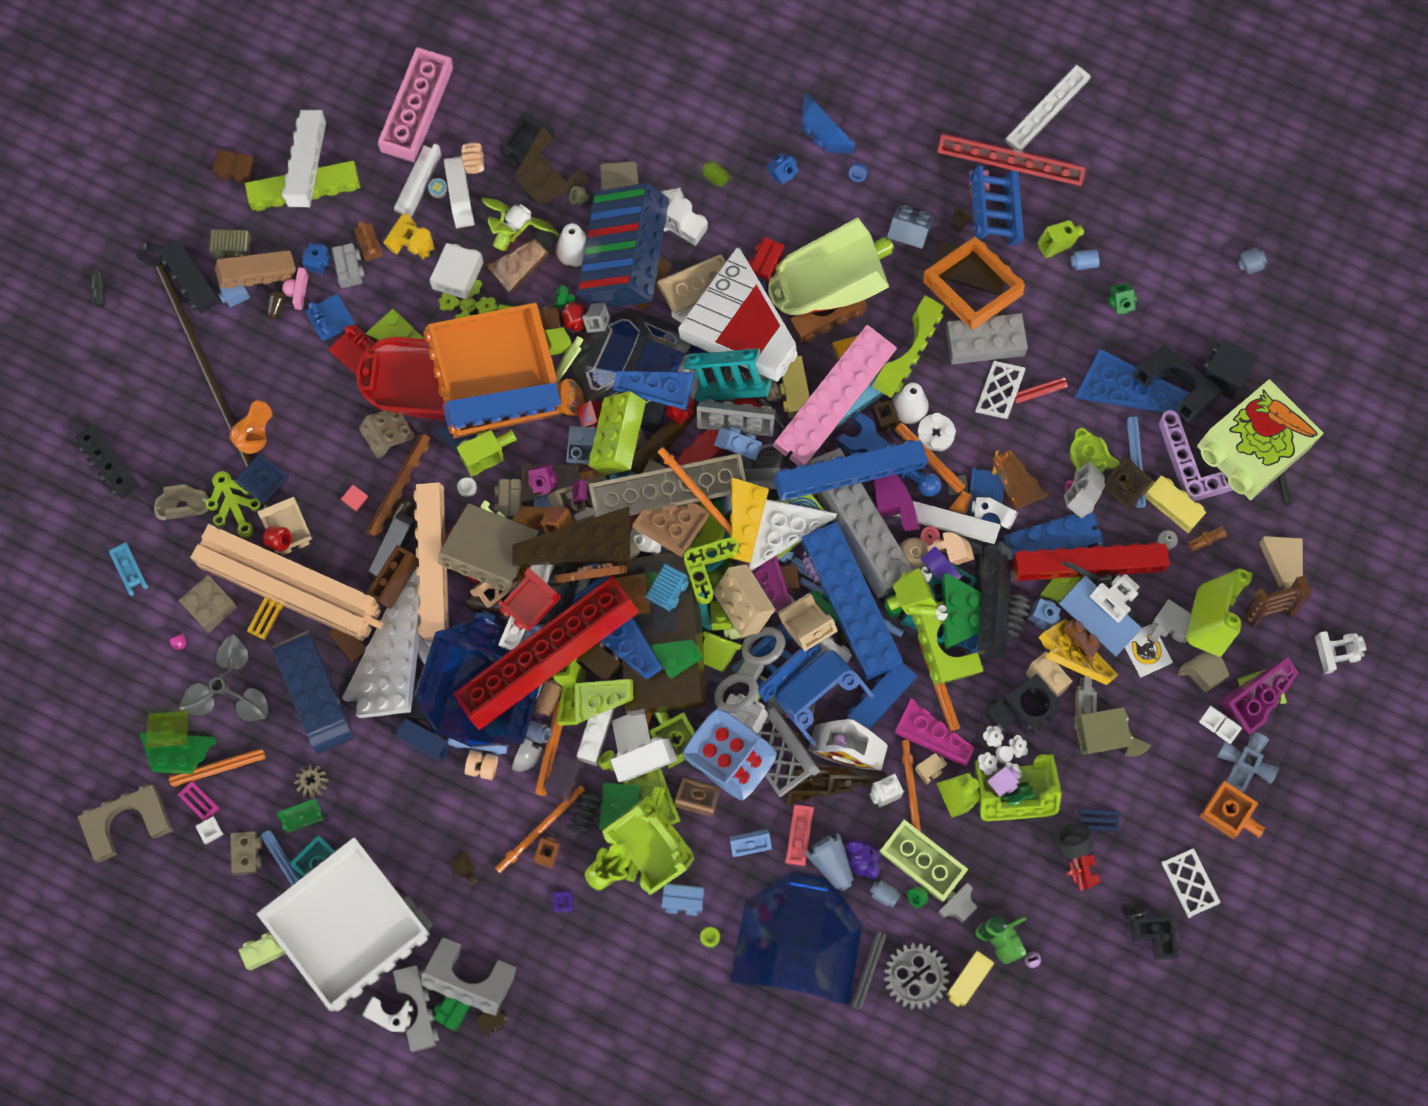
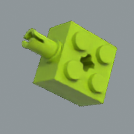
M489 430L480 432L472 440L467 439L461 442L457 449L470 477L504 461L502 447L516 441V437L512 430L498 437L494 436L492 431Z
M666 711L661 712V714L660 712L654 713L660 725L649 731L651 739L662 736V739L670 738L677 761L666 765L668 769L686 760L683 755L684 750L695 734L684 712L670 719ZM673 738L680 739V743H673Z

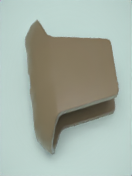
M182 484L163 487L164 494L160 495L154 504L155 515L158 519H179L206 513L208 511L206 501L209 498L204 491ZM182 501L188 504V506L177 508L178 503Z
M1206 651L1183 664L1178 671V676H1190L1204 692H1208L1229 677L1222 657Z

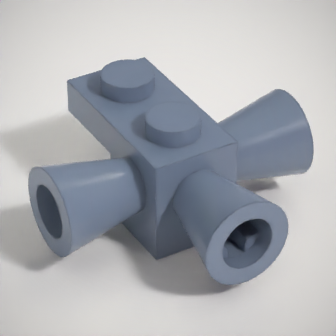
M1253 732L1250 734L1248 746L1241 751L1224 740L1216 757L1235 762L1226 782L1242 793L1245 792L1252 775L1255 773L1271 784L1279 771L1278 766L1261 762L1264 755L1260 754V752L1269 741L1266 736Z

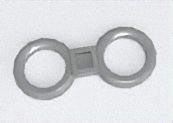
M763 627L759 634L747 636L741 648L742 656L745 659L737 674L728 676L716 688L714 701L719 709L735 714L744 711L755 701L758 694V684L756 681L764 669V665L775 661L784 650L785 636L779 629ZM766 635L776 638V646L768 655L754 657L750 654L751 646L758 638ZM738 682L749 684V693L743 701L734 705L723 702L724 692L729 686Z

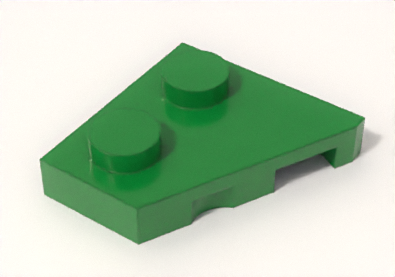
M693 640L651 646L671 679L704 658Z

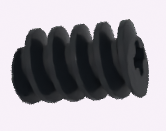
M583 792L585 795L580 794L578 796L582 802L575 803L578 809H573L572 811L576 817L569 818L573 824H567L566 828L586 836L585 832L592 831L587 825H594L590 818L597 817L593 810H600L596 803H603V800L593 794Z

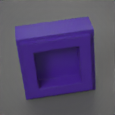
M573 891L552 892L554 913L574 911Z

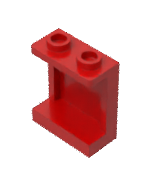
M530 568L524 572L527 577L503 602L501 600L497 602L501 606L499 610L507 618L511 615L515 619L513 623L520 630L525 628L528 632L561 598L556 591Z

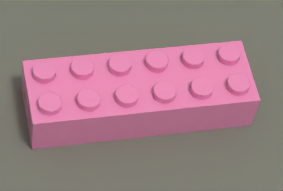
M416 48L379 138L378 145L381 152L408 161H416L453 70L451 58Z

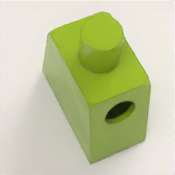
M1070 220L1047 227L1037 245L1046 259L1071 248L1077 238L1084 234L1081 225L1074 226Z
M969 773L937 783L952 818L967 813L980 800V794L977 790L979 782L972 778Z

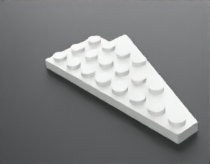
M416 569L392 608L389 609L387 607L381 619L384 625L382 629H376L343 695V700L346 702L358 701L356 716L359 718L411 712L420 636L418 627L421 624V616L418 614L420 597L417 594L420 578L417 577Z

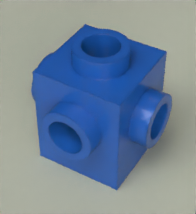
M783 153L775 156L773 161L765 166L773 181L780 184L791 180L799 172L796 160L791 155L788 156Z
M310 243L308 249L305 248L302 256V264L305 270L323 275L325 267L329 266L331 261L327 247L320 243H316V245Z

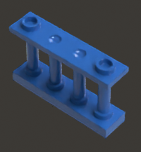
M979 165L970 175L975 237L981 241L988 234L1006 236L1008 238V246H1016L1024 240L1018 171L1011 170L1003 178L983 175V166ZM984 183L1002 185L1004 187V195L985 192ZM985 200L1004 202L1006 212L986 209ZM987 217L1005 219L1007 229L988 227Z
M780 623L776 629H779L785 636V644L791 639L799 646L783 627L782 623ZM767 635L750 651V654L754 657L768 655L776 646V638ZM819 644L805 652L801 648L794 655L784 649L781 656L787 662L780 668L776 667L773 663L764 665L772 673L765 682L760 677L756 681L758 693L764 702L774 696L783 685L822 651ZM744 658L731 668L734 674L738 673L745 661Z

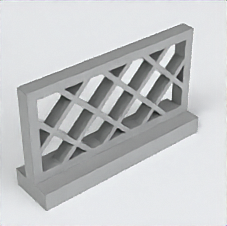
M772 707L768 710L770 714H768L757 735L760 738L762 735L770 736L769 744L774 750L780 751L779 760L774 761V764H777L776 774L767 772L765 776L778 796L781 797L811 774L815 776L820 770L782 714L775 707ZM771 721L773 724L772 732H763L764 725ZM775 737L783 738L781 747L773 746ZM785 751L793 753L791 762L783 761ZM782 764L791 765L789 775L780 774ZM795 766H800L804 769L805 772L801 775L793 776ZM779 778L788 779L786 786L780 790L777 786Z

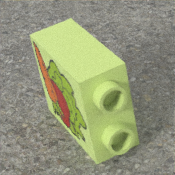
M1269 379L1214 425L1197 447L1201 450L1204 461L1210 466L1218 467L1228 477L1230 487L1239 494H1245L1251 501L1304 455L1324 433Z

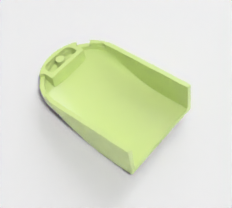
M856 218L785 257L777 265L776 273L769 280L768 292L771 301L781 312L790 315H801L860 302L885 290L889 285L871 233L861 220Z

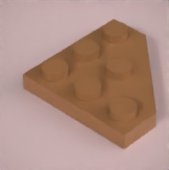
M689 503L686 506L680 507L676 505L666 506L657 510L644 509L632 527L682 558L711 513L696 503Z

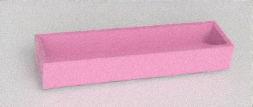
M866 325L777 438L773 447L785 456L791 450L793 454L789 459L796 465L807 464L893 355L897 347Z

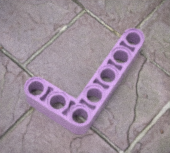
M1173 410L1166 411L1159 421V427L1181 490L1185 491L1192 501L1232 491L1233 489L1225 479L1228 477L1223 472L1200 477L1179 415ZM1165 418L1171 419L1173 424H1168ZM1171 436H1177L1179 441L1172 440ZM1177 453L1184 454L1185 459L1179 458ZM1183 470H1188L1191 476H1186ZM1207 483H1213L1216 489L1209 488ZM1189 488H1195L1197 494L1191 493Z

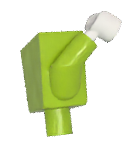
M923 567L921 570L917 568L912 571H905L893 585L896 596L887 600L891 610L901 606L908 615L936 616L939 620H945L948 615L947 613H941L946 611L945 605H940L938 609L935 607L937 604L928 585L932 577V573H928V567Z

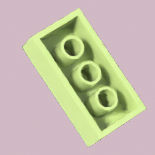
M906 820L900 824L879 852L942 903L968 870Z

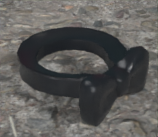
M144 242L136 258L138 260L142 259L143 263L151 268L162 264L160 259L154 263L146 260L144 256L146 251L156 250L159 252L160 248Z
M1139 900L1135 901L1133 905L1121 906L1122 914L1127 920L1139 919L1148 913L1147 908L1142 906ZM1135 910H1136V911H1140V910H1141V912H1139V913L1129 914V913L1132 912V911H1135Z

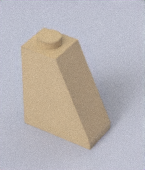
M1264 536L1260 540V547L1278 586L1285 587V589L1290 588L1297 577L1303 576L1302 539Z

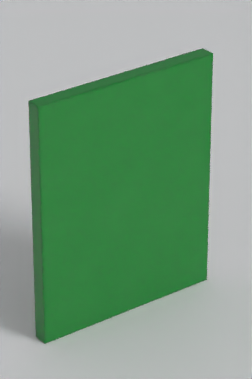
M603 783V803H601L599 830H603L639 802L640 785Z

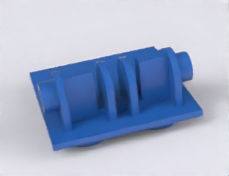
M338 293L319 304L311 302L308 305L309 309L305 311L322 342L342 332L347 325L353 326L355 324Z

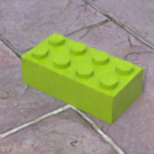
M631 391L604 398L588 465L590 468L604 476L631 470L646 403L644 399Z

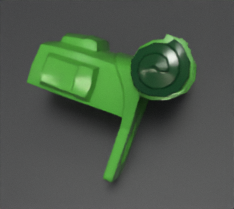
M999 916L993 917L975 929L974 936L981 942L990 941L996 950L995 954L1003 964L1016 961L1027 954L1013 928L1027 920L1026 917L1008 925L1003 918Z

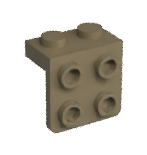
M636 162L609 163L600 166L602 190L639 184Z
M387 411L366 416L359 427L362 436L365 437L377 459L384 457L391 446L410 441L415 437L402 414Z

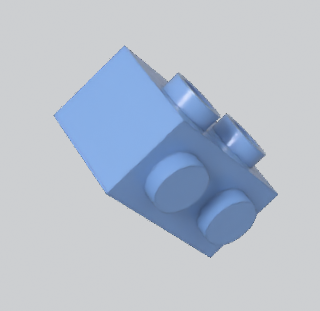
M730 427V430L720 428L714 446L735 454L740 453L742 457L756 460L762 442L755 440L756 436L745 433L744 436L740 434L741 430Z

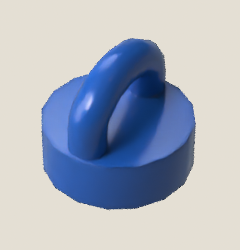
M855 163L849 169V177L855 182H862L868 175V170L862 163Z

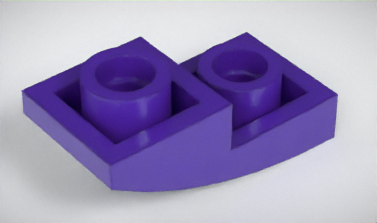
M936 546L921 558V561L941 583V575L944 573L958 580L962 577Z

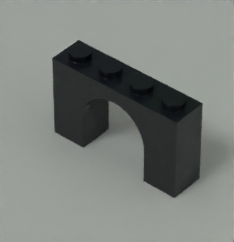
M1165 344L1139 363L1132 376L1145 388L1162 377H1171L1181 381L1188 388L1190 394L1181 400L1175 412L1188 423L1193 422L1214 405L1222 393L1219 387Z

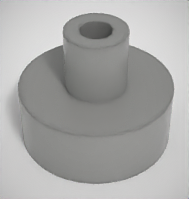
M1166 530L1159 535L1157 542L1166 544L1167 551L1176 546L1178 538L1174 532Z

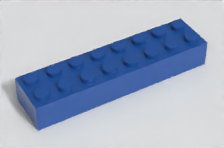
M838 522L802 536L801 543L865 681L901 666L903 660Z

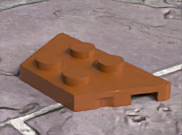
M612 563L596 565V569L593 566L577 568V572L555 575L554 579L555 583L623 574L628 573L627 565L613 567Z

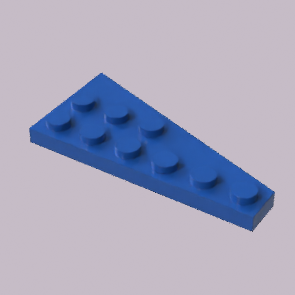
M1100 349L1075 399L1165 413L1168 410L1176 411L1181 400L1190 393L1162 379L1156 380L1149 387L1145 388L1132 377L1137 368L1136 366Z
M602 576L578 592L574 597L572 605L608 580L609 577ZM633 617L600 641L646 679H649L663 669Z

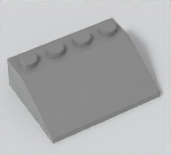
M706 399L699 401L697 406V428L719 431L720 428L730 430V427L741 430L743 434L773 437L776 409H772L769 406L753 407L751 404L734 405L733 402L728 401L716 403L714 400Z

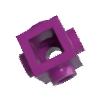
M552 464L535 466L528 470V483L530 488L533 489V493L548 494L557 486L558 479L556 473L553 472Z

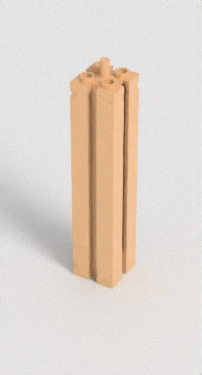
M208 524L201 537L200 545L196 546L191 556V559L200 569L262 597H266L271 601L273 600L333 629L353 636L362 642L371 632L372 627L369 625L378 629H382L384 622L377 620L380 615V607L374 597L365 595L356 589L224 530L217 529Z

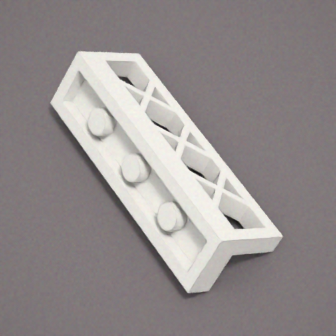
M434 144L432 148L423 146L394 207L396 212L405 213L412 217L441 157L439 145Z

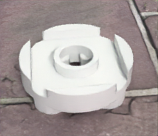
M934 413L922 419L917 434L918 439L930 451L940 452L951 446L956 430L949 418L940 413ZM933 429L940 430L941 436H932Z

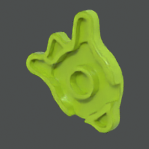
M1084 428L1076 430L1075 439L1070 447V457L1076 467V472L1087 462H1090L1102 473L1105 469L1115 470L1120 462L1110 455L1105 441L1101 437L1098 438L1092 435V433H1089Z

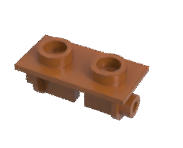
M365 221L359 222L358 227L354 231L365 261L383 256L372 224H366Z

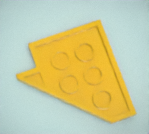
M1066 618L1038 637L1042 641L1043 646L1050 650L1046 655L1047 659L1105 685L1118 676L1098 652L1095 653L1088 663L1084 660L1085 652L1081 647L1076 649L1072 640L1063 630L1069 622Z

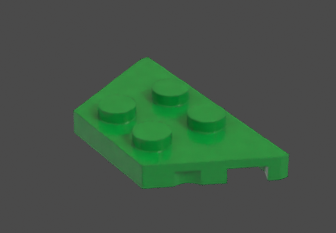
M944 573L941 575L943 605L946 606V611L943 613L948 614L944 620L945 648L948 649L979 633L981 592Z
M140 732L152 772L192 774L197 768L198 763L202 762L207 756L206 752L211 746H215L217 742L215 737Z

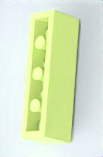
M270 932L262 935L261 940L246 942L243 944V948L239 949L247 969L253 970L286 954Z

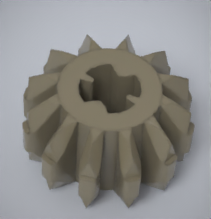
M312 764L308 766V771L302 767L301 770L304 773H297L296 776L300 780L294 781L295 785H300L297 791H303V797H307L310 794L312 799L315 798V792L321 796L322 792L320 789L327 790V787L323 784L329 782L328 778H324L327 773L321 771L320 766L314 769ZM314 779L316 782L314 784H309L308 780Z

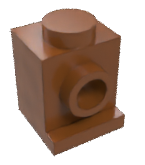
M546 837V840L541 838L533 862L553 869L561 847L557 843L558 840L551 837ZM547 849L552 851L550 856L544 854Z

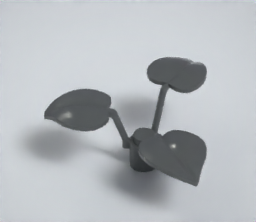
M236 635L229 636L222 643L216 656L218 666L228 668V670L220 674L219 677L213 678L209 683V687L201 683L190 686L179 705L180 710L191 715H206L215 707V700L211 696L215 693H229L241 699L236 704V712L241 719L257 721L268 716V702L261 691L249 688L242 696L231 691L228 681L224 679L232 671V668L241 669L248 661V650Z

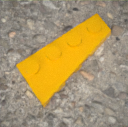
M731 478L732 533H730V538L735 539L739 544L738 553L731 557V559L751 563L769 489ZM730 545V552L733 551V547L735 546Z

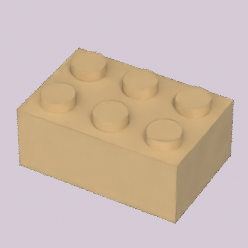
M747 564L729 567L713 591L740 637L759 634L775 611V608Z

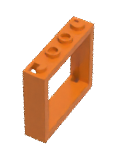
M973 237L925 270L923 282L972 331L1020 298L1024 293L1025 287L1023 280L1017 277L1008 265L1003 264L999 257L992 253L986 244L977 237ZM973 251L1011 287L977 312L938 276Z

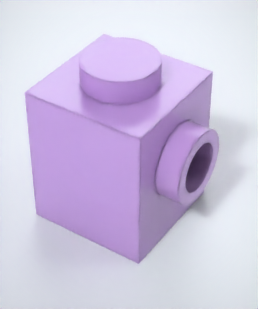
M1006 764L991 776L987 782L1001 797L1005 792L1010 794L1018 787L1019 773L1013 766L1009 768Z

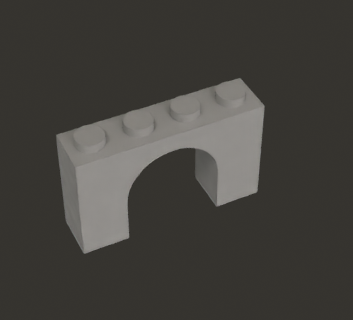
M443 937L423 972L421 985L430 990L440 992L447 997L462 1001L466 1005L481 1009L485 1013L496 1015L514 980L517 967L498 960L491 975L484 982L478 984L462 982L452 971L459 957L461 944Z

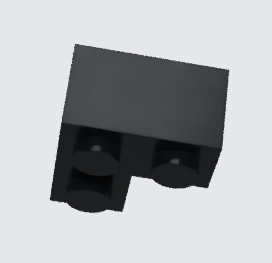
M1174 916L1133 919L1130 921L1132 942L1152 941L1154 961L1172 960L1179 957Z

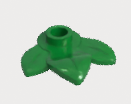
M1030 782L1018 783V787L1010 794L1005 792L1000 797L1001 800L1007 799V804L1013 806L1020 804L1024 799L1034 797L1036 791L1030 785Z

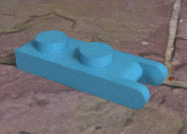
M123 543L109 550L129 595H134L132 587L140 583L144 589H147L148 585L128 544Z

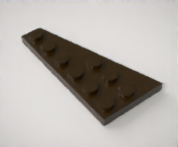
M629 506L513 544V566L631 563Z

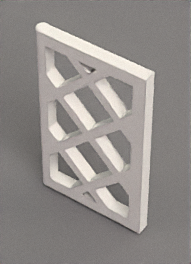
M993 361L975 412L1008 419L1025 368ZM996 366L1003 368L1004 372L994 377L993 374ZM1019 371L1017 379L1012 380L1009 373ZM1007 375L1010 383L1000 387L997 380ZM995 382L998 389L988 394L987 390L990 383ZM1013 386L1011 396L1006 398L1003 390ZM1001 393L1004 400L994 405L990 397ZM988 399L991 407L982 409L983 401ZM1006 403L1005 413H999L996 408Z
M1194 848L1161 862L1188 918L1220 903ZM1192 855L1195 861L1194 867L1184 863L1186 856ZM1173 862L1179 865L1176 875L1171 874L1168 864ZM1182 866L1193 870L1190 881L1179 877ZM1196 872L1201 873L1205 881L1204 886L1193 882ZM1178 880L1188 884L1185 894L1180 892L1177 886ZM1192 885L1203 889L1199 900L1188 896ZM1206 891L1211 893L1214 902H1203ZM1187 899L1198 903L1196 910L1190 912L1186 904Z

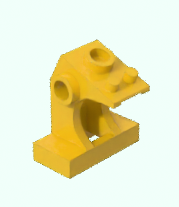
M405 213L401 215L383 242L394 254H398L404 245L408 247L407 249L412 254H418L423 260L426 257L429 258V252L435 249L431 233L423 227L421 229L417 228L415 222Z

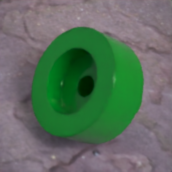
M919 886L912 888L907 893L909 903L915 908L922 907L928 901V892Z

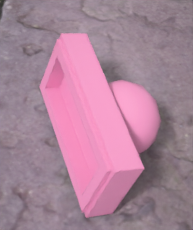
M298 268L296 280L287 279L282 285L283 293L286 296L293 297L292 303L295 309L299 310L303 309L308 274L305 268Z

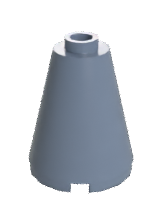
M835 833V838L828 836L812 845V851L808 852V850H805L804 853L836 889L840 888L843 891L852 886L851 882L854 879L839 833Z

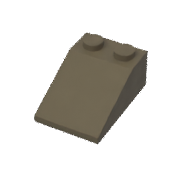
M603 475L587 480V486L589 487V484L607 481L606 477ZM573 485L547 495L551 507L568 508L574 524L593 517L595 518L590 490L587 499L580 503L573 502Z

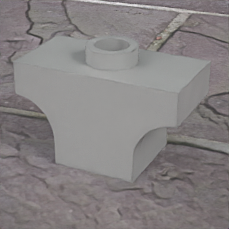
M967 883L957 894L953 891L946 898L948 903L938 914L943 919L947 916H953L963 923L977 908L970 897L973 888Z

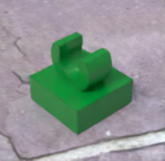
M561 285L556 291L553 308L560 310L564 305L574 302L575 296L567 294L569 287Z

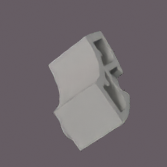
M1087 462L1074 473L1075 479L1073 484L1063 495L1066 506L1081 519L1094 510V505L1105 487L1104 474L1090 462Z

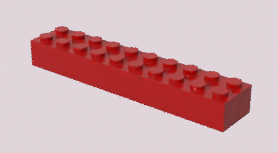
M612 576L453 694L469 719L480 730L627 622L639 611Z

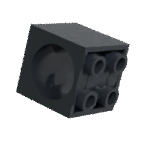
M1223 339L1221 344L1217 343L1200 373L1222 390V395L1233 400L1258 356Z
M1035 674L1006 696L1004 700L1006 705L1018 716L1015 722L1026 735L1029 732L1032 734L1042 728L1045 720L1050 722L1060 712L1058 709L1062 705L1038 674ZM1027 695L1038 697L1044 704L1043 712L1045 714L1039 717L1026 714L1021 708L1022 701H1020V698Z

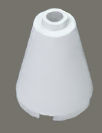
M566 225L556 244V253L559 260L563 264L572 265L573 267L582 265L587 237L578 225Z
M917 383L907 384L892 398L891 402L896 415L902 423H918L928 412V400L923 389Z

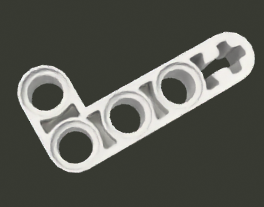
M462 156L444 159L456 228L473 226L474 219Z

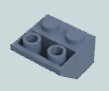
M899 205L892 219L887 238L922 249L934 216H931L926 211L919 212L913 210L912 207L907 205Z
M570 426L566 463L589 465L597 428Z

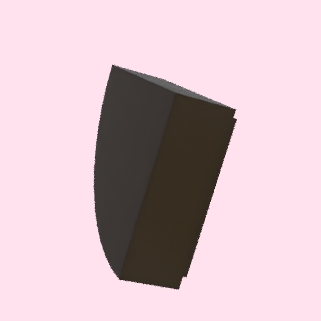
M957 206L953 214V224L957 231L960 232L971 220V216Z

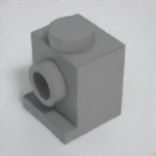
M605 303L591 304L586 315H583L582 318L587 333L606 330L610 316Z

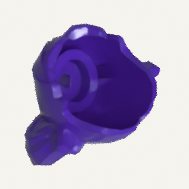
M858 840L848 841L844 849L847 853L848 863L852 872L872 880L877 878L880 872L878 865L881 862V854L877 847L869 841L863 843Z

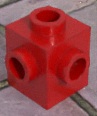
M691 397L689 398L686 410L667 405L666 415L681 425L693 414L694 401Z

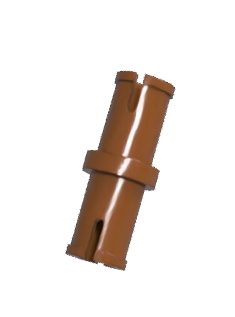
M1219 526L1208 533L1203 532L1200 537L1188 541L1187 546L1191 549L1190 552L1194 553L1205 546L1210 547L1212 543L1227 537L1226 531L1222 530L1224 529L1223 526Z

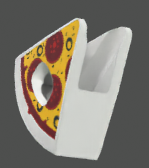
M845 719L816 725L812 739L817 745L813 746L810 743L808 750L820 757L845 766L881 770L888 745L858 722ZM838 734L844 735L848 740L847 747L831 745L833 738Z

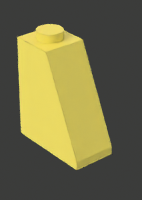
M978 951L973 954L947 993V996L950 997L949 1001L958 1007L959 1005L964 1006L994 962Z

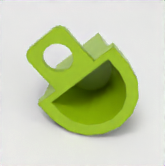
M704 631V664L725 672L737 649L741 650L742 645Z

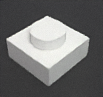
M211 817L196 826L205 844L224 835L215 817Z

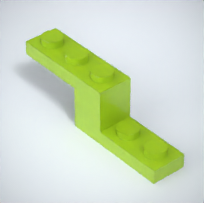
M576 659L552 676L563 687L557 723L560 726L578 724L575 722V683L585 682L586 671L576 662Z

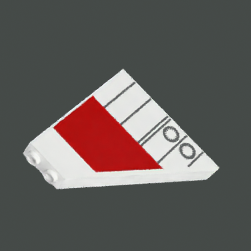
M736 248L678 328L680 339L710 353L759 348L760 354L756 362L758 373L778 382L780 377L786 374L789 364L794 362L797 357L796 344L742 251ZM745 364V365H740V366H743V367L749 369L747 364Z

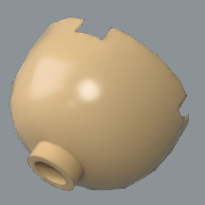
M908 538L899 545L913 570L917 568L921 570L923 567H927L921 561V558L928 553L927 546L929 545L924 540Z

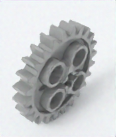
M914 943L911 944L910 949L904 945V952L897 949L896 953L898 956L896 957L892 954L890 956L893 962H886V965L890 967V969L884 970V973L889 975V977L884 978V981L890 983L886 986V989L893 990L889 996L896 995V1003L903 1000L902 1007L910 1003V1009H913L915 1004H917L918 1009L921 1010L924 1003L929 1008V1001L936 1004L935 996L942 998L940 990H947L943 986V983L949 982V980L944 978L949 972L943 971L947 964L940 963L943 956L935 957L937 950L932 953L929 952L930 946L923 950L921 943L918 949L915 948ZM915 957H920L923 960L924 964L922 967H916L913 964ZM926 966H931L928 971L919 977L920 981L915 979L905 988L902 987V984L913 976L912 972L917 974ZM897 970H906L907 978L900 979L897 976ZM931 973L935 976L936 981L934 984L926 982V974ZM912 985L917 986L920 991L919 995H911L909 987Z

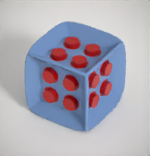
M719 708L707 717L693 735L683 753L685 759L692 766L702 771L711 781L739 800H744L753 792L767 774L777 756L776 751L768 742L760 738L752 729L734 716Z

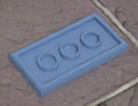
M1083 576L1058 604L1076 621L1081 622L1090 634L1095 635L1099 642L1116 657L1142 628L1128 615L1119 623L1090 597L1097 586L1087 576ZM1106 599L1107 602H1109L1113 607H1115V605H1113L1108 599Z

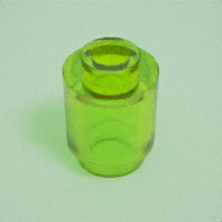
M715 161L707 162L703 167V176L716 186L722 188L730 179L728 171Z

